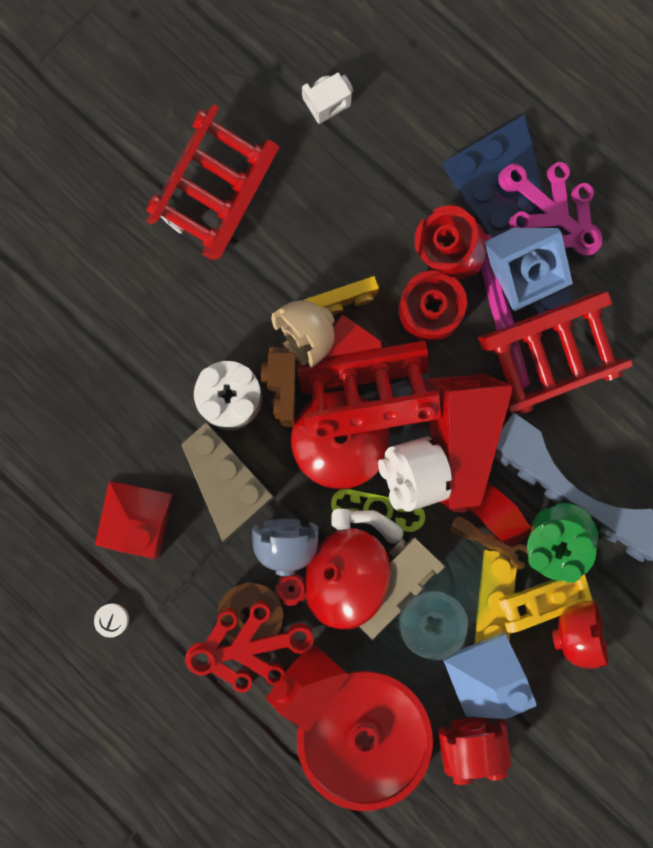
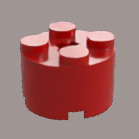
M447 205L433 210V214L419 223L415 233V248L422 261L432 270L440 271L457 280L478 274L487 257L485 241L488 238L485 230L471 214L461 207Z
M425 271L416 275L405 287L399 303V318L402 326L417 341L438 342L448 338L457 330L464 318L467 307L465 290L457 279L440 271ZM429 301L433 306H439L436 313L426 309Z
M467 717L451 721L452 728L446 731L444 725L439 728L444 772L448 776L453 777L454 784L467 785L472 783L474 779L485 777L489 780H502L508 777L507 770L511 767L512 761L507 726L503 719H497L498 724L489 723L488 718Z

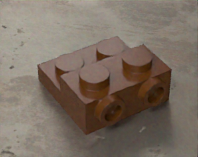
M272 347L269 348L268 362H262L261 382H263V386L268 387L270 395H274L275 419H280L282 427H293L296 417L295 353H289L288 348Z

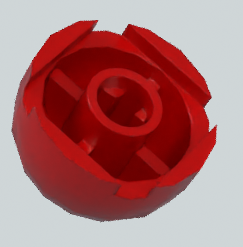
M588 600L571 605L559 617L558 629L553 630L556 650L562 649L569 662L585 669H595L609 665L607 643L604 641L602 631L604 626L597 601Z

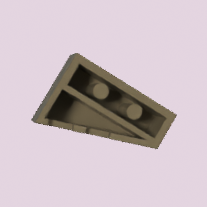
M207 423L181 444L222 542L230 539L274 499Z
M410 538L407 542L401 539L389 551V554L392 556L389 560L391 579L386 599L379 611L369 621L359 626L372 640L401 612L405 604L424 588L423 585L435 573L438 574L445 567L416 538Z

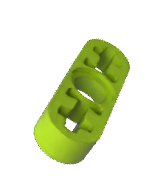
M342 489L336 492L331 500L333 511L341 509L340 506L336 505L337 499L342 500L344 495L351 496L350 501L360 504V497L367 498L363 511H368L369 505L372 502L381 501L387 507V515L385 517L390 519L393 514L390 498ZM349 508L350 511H359L358 509ZM402 508L396 510L397 512H402V513H406V512H407V511L403 510ZM422 508L414 510V514L419 516L418 522H412L411 527L406 526V520L395 517V523L403 531H416L424 524V510Z

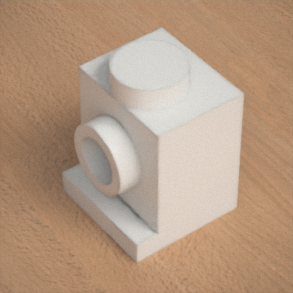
M339 73L331 77L326 75L318 79L312 88H310L308 83L302 86L303 100L318 124L351 106L353 88L345 75L340 76Z

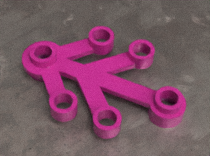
M557 162L550 166L547 171L548 179L552 185L553 201L527 180V173L522 166L511 164L501 170L498 182L503 190L507 192L518 190L545 213L528 215L526 212H518L509 220L511 229L520 228L516 224V219L521 217L525 223L523 228L560 226L569 234L562 236L564 247L573 248L580 255H592L600 249L602 235L600 230L591 224L589 201L594 195L593 188L587 183H581L572 189L571 197L576 203L577 209L576 222L569 216L565 180L569 177L570 170L565 163ZM555 168H559L562 171L561 178L556 177L554 173ZM512 171L519 175L518 182L511 179ZM579 189H583L586 192L585 199L579 196ZM585 233L588 234L591 238L590 244H587L584 241Z

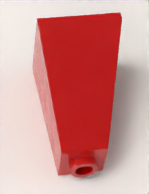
M485 373L425 379L426 392L438 390L440 396L441 419L429 421L430 437L432 438L431 444L432 446L438 444L442 448L450 467L452 479L446 482V491L451 489L449 498L440 502L449 508L450 511L465 512L469 510V507L481 506L512 394V385Z

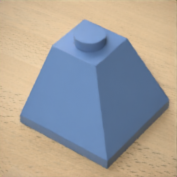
M513 228L485 241L492 270L514 311L573 284L562 233L558 228Z
M504 632L443 657L466 717L507 719L537 706L527 678Z

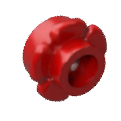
M294 574L279 578V584L275 587V593L279 599L283 600L284 604L293 606L298 601H303L306 598L305 579L301 575ZM289 586H294V592H289Z

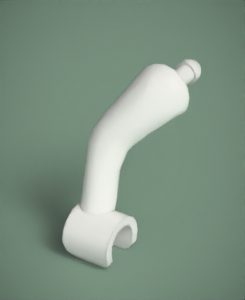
M336 509L332 513V526L337 530L350 529V523H367L374 526L389 543H398L403 538L402 528L377 511Z

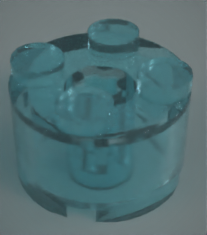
M438 590L420 591L405 604L398 614V629L402 640L413 653L420 657L434 660L448 658L455 654L465 641L468 628L466 612L455 598ZM429 616L434 619H440L436 624L438 628L436 632H433L431 629L425 630L424 628L428 624L426 619Z

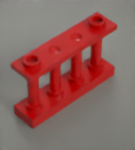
M215 104L206 111L201 109L195 117L192 126L196 130L160 196L155 193L146 208V211L150 213L146 222L153 224L162 216L202 240V244L205 246L202 255L212 261L220 259L280 147L271 140H267L260 144V146L258 144L253 146L215 122L213 118L219 109ZM206 131L248 157L247 161L250 162V165L245 173H237L198 148ZM191 159L233 185L232 189L235 192L230 201L227 199L222 201L182 176ZM175 188L218 213L217 216L221 218L216 228L211 227L207 229L167 205Z
M608 292L592 293L478 337L482 350H492L494 354L498 355L507 384L512 385L511 395L513 399L509 401L507 412H514L517 415L525 414L534 409L533 405L603 377L604 380L618 378L623 375L622 370L632 367L631 360L621 358L615 360L600 316L603 314L602 308L612 305ZM580 316L588 319L603 364L587 371L584 369L570 327L573 325L572 319ZM552 327L554 331H558L573 375L556 383L540 339L543 336L541 331ZM523 339L524 343L527 342L543 386V388L527 394L524 392L510 349L513 348L511 343Z
M425 341L324 358L312 368H310L308 363L305 365L296 363L302 395L310 393L312 395L314 412L303 413L309 441L441 419L438 390L426 392L422 374L430 373L428 350ZM409 377L413 395L393 398L389 380ZM376 382L380 400L360 404L357 385ZM344 388L347 406L327 409L324 391Z

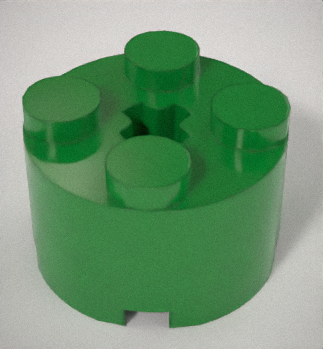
M569 503L556 504L555 507L545 508L540 511L533 521L527 544L530 566L550 579L566 581L568 583H574L581 576L585 575L594 564L599 536L590 514L583 508Z

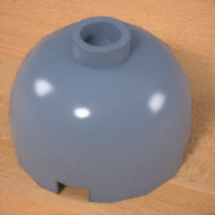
M297 519L264 521V528L261 529L256 524L252 529L254 553L264 566L276 570L277 575H294L295 570L304 568L312 562L316 555L318 526L309 522V528L300 526V520Z

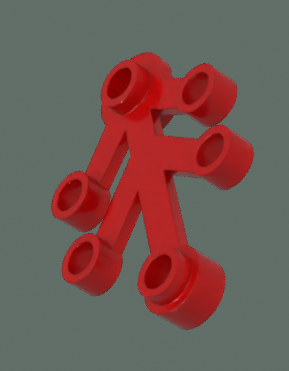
M258 600L251 605L250 616L232 644L217 648L227 630H232L237 625L238 616L236 611L232 608H223L219 611L217 624L206 641L197 642L189 647L186 652L185 663L192 673L196 675L213 673L232 684L237 692L244 693L250 690L252 686L251 673L244 669L235 671L224 664L223 661L234 659L265 677L266 682L270 685H275L285 673L284 667L277 662L269 664L254 654L289 647L295 653H305L313 646V632L308 625L297 623L291 626L286 633L251 640L261 623L266 622L270 617L268 603ZM262 607L266 610V614L257 616L254 610ZM231 615L234 620L227 624L221 620V617ZM302 631L306 634V637L302 640H297L294 638V634ZM204 653L208 656V660L201 662L196 656ZM271 670H278L281 674L277 678H272L269 676V672ZM239 677H245L248 679V683L240 685L236 680Z

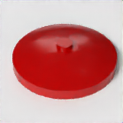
M349 672L347 674L350 676L308 732L298 727V756L306 777L323 797L347 809L374 811L400 802L421 782L431 760L433 748L432 729L422 703L405 684L379 672Z

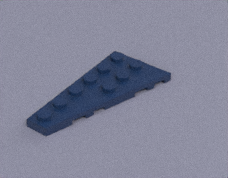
M525 115L444 161L442 165L477 222L485 230L486 234H489L492 238L510 230L509 220L518 212H526L528 215L545 214L518 190L507 192L500 187L498 182L501 170L508 165L518 164L525 169L527 180L544 193ZM512 171L511 179L518 182L519 175ZM517 217V226L523 228L524 220L521 217ZM565 287L529 305L537 315L569 303L571 300L568 288Z

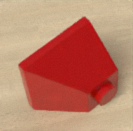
M109 481L95 545L153 559L160 558L173 494Z
M313 643L312 648L302 653L286 670L281 679L274 685L266 700L281 716L309 732L350 675Z

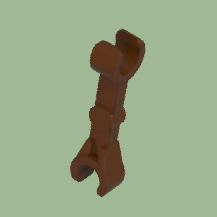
M459 516L454 519L451 527L452 534L460 538L476 540L482 543L484 547L491 550L494 549L508 556L510 565L515 569H523L525 567V563L516 560L514 554L520 552L528 557L527 546L516 545L512 548L498 541L494 536L480 532L468 520Z

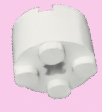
M221 361L201 371L194 388V400L198 411L210 424L222 430H238L247 426L259 413L262 406V391L257 378L248 367L234 361ZM231 389L237 396L232 397L231 403L227 404L221 398V395L226 394V390Z
M426 436L389 447L385 452L384 459L379 460V472L387 480L390 489L389 498L394 509L402 508L405 511H413L449 498L451 489L446 491V482L452 480L450 467L442 448L438 444L432 446L429 442L432 438Z

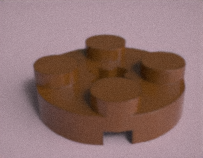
M248 582L231 588L223 596L218 606V613L223 608H232L238 616L235 628L227 630L224 636L230 644H232L245 624L243 622L245 617L242 612L243 609L246 607L250 610L251 605L258 600L268 603L270 617L266 622L261 623L251 640L279 633L282 627L284 611L280 599L272 589L263 584ZM257 608V616H263L266 614V610L264 608ZM231 615L221 617V620L227 624L234 620Z

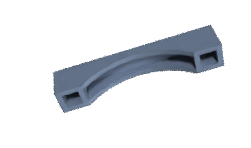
M515 413L508 416L503 423L494 459L506 467L510 463L520 470L517 475L527 483L534 486L537 482L547 489L544 494L554 502L560 504L564 501L586 510L592 517V521L601 528L599 533L614 543L619 540L628 547L626 552L638 561L643 562L645 559L653 561V510L618 508L596 501L582 493L555 466L546 449L541 431Z

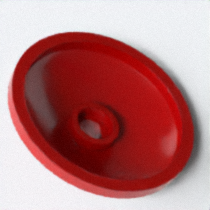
M344 391L325 393L327 409L347 406ZM359 395L360 404L370 402ZM312 400L303 407L295 420V425H293L291 445L294 458L306 476L328 488L347 489L363 484L378 472V462L384 459L385 452L389 448L388 428L346 435L347 441L343 444L337 443L334 437L309 441L303 413L314 412Z
M350 528L330 534L317 546L316 555L312 562L307 565L305 573V595L309 608L319 621L337 629H352L365 624L379 611L386 599L391 579L390 562L383 545L373 535L359 529Z

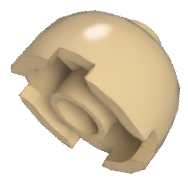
M299 300L290 302L272 313L271 319L274 329L277 330L281 327L287 339L283 343L284 346L289 349L290 353H295L296 360L300 364L305 365L308 363L310 368H312L329 354L334 344L335 333L332 326L334 318L327 308H320L310 301Z

